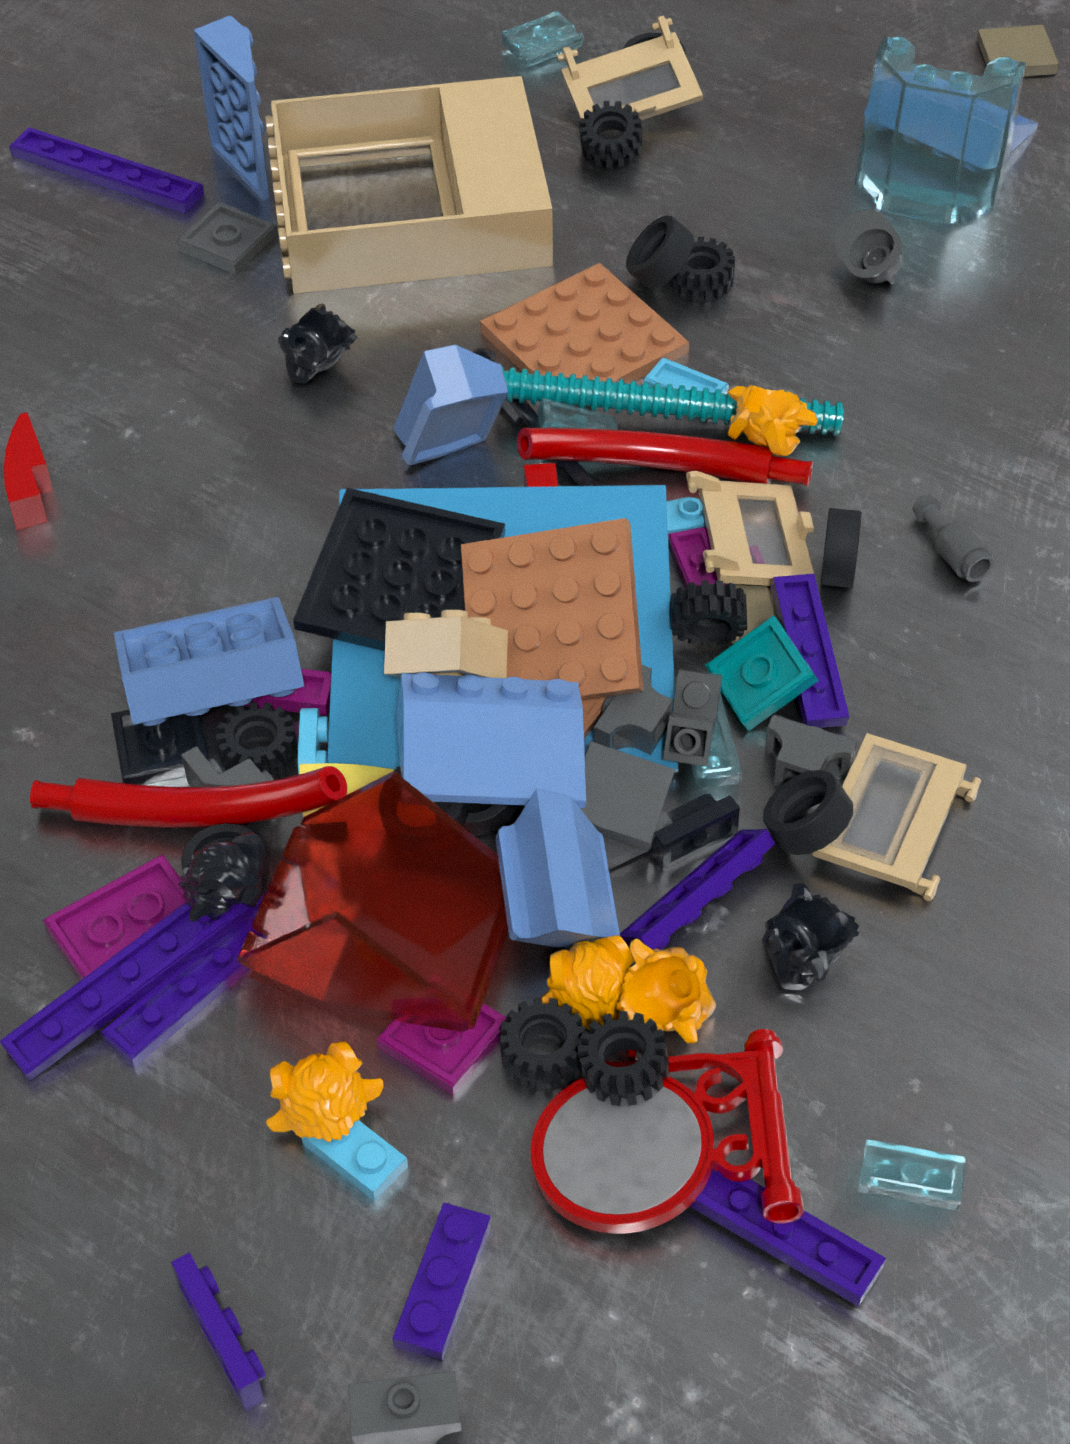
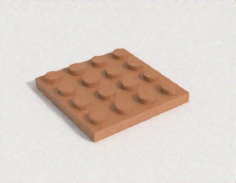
M601 263L480 321V332L521 371L522 369H528V373L534 374V370H539L542 375H546V372L550 371L552 376H558L560 372L564 373V377L576 374V378L582 379L583 375H588L589 380H594L595 376H598L600 381L612 378V382H618L619 379H624V383L630 384L631 380H638L649 374L662 357L675 361L689 353V341ZM561 404L560 407L567 415L579 410L578 405H573L572 409L567 408V404Z
M626 518L461 544L465 611L468 612V618L491 619L492 626L508 630L506 678L519 677L529 680L548 681L561 679L568 682H578L581 700L644 692L631 524Z

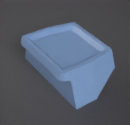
M456 344L423 352L393 427V430L405 446L401 457L408 465L443 457L486 441L508 394L501 363L497 364Z
M536 788L516 822L510 826H503L495 837L509 937L514 941L551 947H572L573 943L595 941L615 935L620 936L603 834L598 832L571 796Z

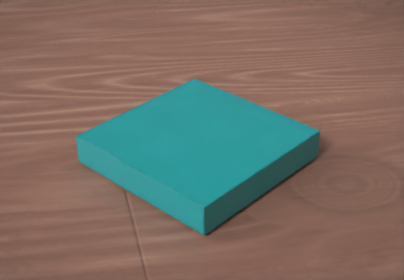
M774 615L705 665L710 673L723 675L721 691L748 731L819 681Z

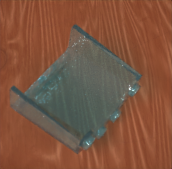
M884 36L875 56L855 184L860 190H867L872 195L874 205L880 212L951 226L960 223L962 216L973 212H979L981 215L992 212L1008 169L1026 62L1015 61L1009 57H1000L987 64L983 77L976 76L965 71L955 72L935 68L928 64H913L916 49L911 42L903 37Z

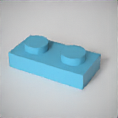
M359 1120L353 1124L347 1136L342 1135L341 1140L332 1139L331 1142H327L315 1137L302 1138V1143L305 1147L373 1201L408 1168L406 1156Z

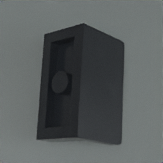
M706 793L667 812L673 823L654 832L653 848H650L647 852L661 870L664 871L734 836L738 832L740 806L731 795L716 802L711 794Z

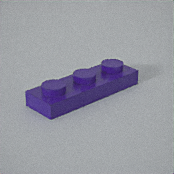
M443 1202L392 1338L395 1348L443 1362L492 1226L490 1215Z
M190 1252L172 1261L171 1265L177 1284L244 1410L246 1411L263 1402L264 1398L259 1381L266 1378L265 1371L253 1349L244 1353L237 1338L242 1336L243 1332L232 1309L227 1307L221 1310L214 1296L220 1294V1290L207 1265L198 1269Z

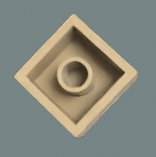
M462 610L441 611L440 618H430V615L425 613H405L404 620L386 621L384 674L401 678V673L417 674L420 672H428L434 675L462 676L470 674L478 677L506 678L508 630L492 626L491 619L468 618V612Z

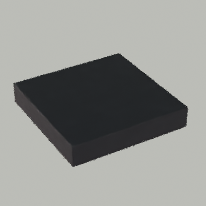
M130 710L111 713L121 775L125 784L144 785L186 776L181 754L196 746L205 758L209 760L200 715L188 716L180 714L168 717L163 723L147 726L142 723L133 725Z

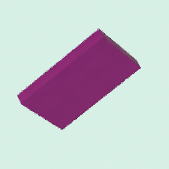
M162 854L43 919L45 929L82 980L186 902V899L183 897L184 891L178 885L181 878Z

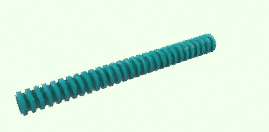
M502 367L508 389L507 402L519 399V403L522 404L525 403V400H531L532 405H536L537 401L543 402V406H549L550 402L555 403V407L567 404V408L570 409L573 408V405H578L580 410H584L585 406L591 407L592 411H597V408H603V412L615 409V413L618 414L621 413V410H626L628 415H633V411L639 412L640 416H645V413H651L652 417H657V414H664L663 418L669 419L670 415L676 416V420H681L682 416L688 417V421H693L694 418H700V422L712 419L713 424H717L718 420H722L724 425H729L732 415L737 414V402L728 395V391L727 394L721 393V389H716L714 393L709 392V388L697 391V387L694 386L691 387V390H685L684 385H679V389L673 388L672 384H667L666 388L661 387L660 383H655V386H648L649 383L643 381L642 385H637L636 380H631V383L628 384L624 383V379H619L618 382H612V378L600 381V377L595 376L594 380H589L588 375H583L582 379L576 378V374L564 377V373L559 372L558 376H552L550 371H547L546 375H542L539 370H534V374L528 373V369L516 372V368L511 367L510 371H504V367ZM800 398V401L807 403V409L816 413L818 421L815 426L802 425L798 431L799 433L803 429H808L809 434H814L815 430L820 431L821 435L832 432V436H838L841 433L844 419V406L842 402L830 405V401L825 400L823 404H819L818 399H812L810 403L806 402V398Z

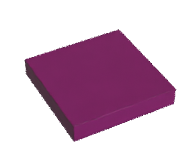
M434 973L376 1039L377 1048L454 1096L500 1041L501 1026L503 1021L507 1022V1017Z

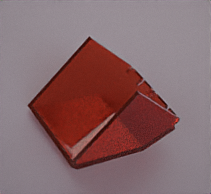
M395 771L303 817L301 825L304 827L297 826L293 829L283 851L284 858L297 864V866L295 867L282 858L280 859L267 888L269 893L264 895L252 922V928L256 932L265 935L266 938L259 937L250 930L238 954L237 961L251 969L249 978L321 1010L390 1021L396 1020L402 1023L459 1032L474 1028L508 933L498 855Z

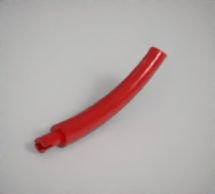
M522 428L517 437L518 453L524 460L608 463L686 473L699 471L713 477L745 483L770 484L772 479L801 484L807 487L810 484L813 470V461L779 457L772 454L769 447L694 436L592 428Z
M325 766L307 773L272 781L218 787L147 786L78 778L75 785L72 786L35 780L30 791V804H32L31 808L35 809L44 808L69 811L73 821L135 827L196 828L223 823L239 825L261 822L314 810L343 799L347 793V783L343 774L333 766Z

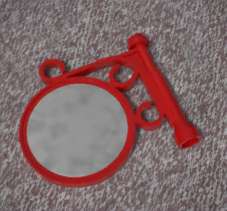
M758 1029L749 1034L748 1040L744 1044V1052L727 1054L697 1053L668 1057L669 1073L709 1069L698 1079L697 1088L694 1093L679 1081L668 1076L667 1079L663 1078L664 1086L659 1092L651 1087L653 1097L647 1101L640 1094L636 1096V1105L629 1106L628 1099L621 1098L620 1106H615L611 1104L610 1095L605 1102L597 1099L596 1091L591 1094L583 1078L567 1086L544 1109L537 1121L532 1136L531 1161L538 1187L544 1198L564 1218L586 1229L604 1233H634L657 1227L686 1210L705 1188L712 1168L720 1172L725 1178L737 1182L750 1180L763 1168L765 1190L762 1192L761 1201L764 1218L773 1223H789L799 1219L804 1213L802 1192L792 1180L783 1102L778 1090L775 1059L779 1058L783 1053L781 1039L772 1030ZM626 1050L629 1053L630 1061L609 1062L606 1060L605 1062L613 1067H627L639 1061L638 1052ZM721 1071L729 1074L740 1083L737 1088L725 1097L714 1098L706 1093L709 1087L722 1082ZM747 1099L753 1156L746 1164L737 1166L728 1163L725 1159L732 1151L747 1150L749 1148L747 1135L734 1134L727 1136L715 1148L713 1128L707 1111L717 1114L730 1112Z

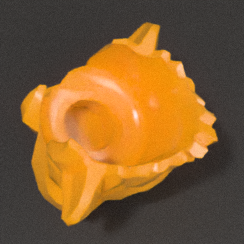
M749 385L748 387L736 386L728 391V395L737 402V414L732 415L728 436L735 441L744 433L748 441H752L755 445L769 446L772 454L788 456L800 444V439L796 436V433L801 426L817 425L816 413L807 409V403L800 401L797 394L792 392H785L784 389L778 391L763 389L755 385Z
M615 935L595 941L573 943L570 950L563 949L551 954L549 963L550 977L547 979V985L550 989L540 997L542 998V1003L548 1004L549 999L552 998L558 1000V1007H562L565 1003L572 1007V1015L578 1013L582 1018V1026H585L589 1031V1025L595 1020L600 1026L604 1025L602 1016L611 1013L612 1020H618L620 1010L617 1009V1003L620 1001V996L623 992L624 976L629 972L630 966L635 961L623 938Z
M634 939L630 944V951L636 964L630 967L629 972L624 976L623 992L620 996V1001L617 1003V1009L627 1011L630 1020H633L635 1012L643 1014L645 1023L650 1018L656 1022L657 1030L661 1029L662 1032L676 1030L687 1043H696L698 1040L696 1031L701 1028L702 1023L712 1015L716 1008L714 998L706 984L707 969L703 961L694 955L689 956L682 947L652 950L639 939Z
M346 1041L331 1043L326 1055L322 1053L308 1055L306 1058L299 1060L295 1067L286 1061H282L270 1069L272 1083L270 1096L279 1099L280 1110L267 1119L266 1125L273 1132L293 1130L296 1136L299 1135L300 1138L315 1137L327 1142H331L332 1139L341 1140L342 1135L347 1136L353 1124L365 1115L367 1110L366 1103L380 1096L384 1087L383 1080L380 1078L361 1079V1074L357 1070L362 1065V1061L356 1057Z

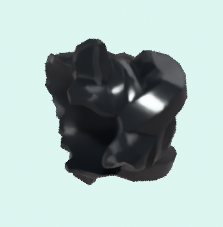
M318 304L315 308H311L300 318L298 323L290 328H286L278 337L280 348L285 354V362L290 380L295 383L304 384L317 373L328 370L341 359V355L346 350H350V344H353L358 337L355 334V330L345 324L338 314L333 315V311L326 312L325 304Z
M252 832L238 835L232 842L212 844L191 856L192 860L183 870L184 875L181 876V881L178 884L184 891L183 897L186 899V905L191 906L190 922H195L205 915L211 920H217L220 915L229 911L231 905L241 903L249 908L257 905L261 897V877L265 872L266 862L265 846L257 834Z
M795 883L793 885L791 897L787 900L779 914L765 922L766 932L762 939L764 949L772 959L781 987L794 991L809 987L814 976L817 982H822L828 973V966L839 959L848 944L852 942L853 937L859 935L857 930L860 928L854 922L855 917L839 910L835 904H831L827 897L821 898L818 894L811 896L805 883Z

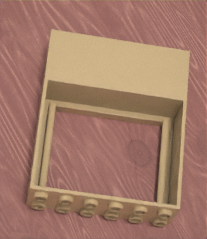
M522 76L271 101L272 115L265 116L278 231L282 256L289 255V257H282L284 279H292L294 294L553 266L552 204ZM430 154L442 217L308 230L300 167Z

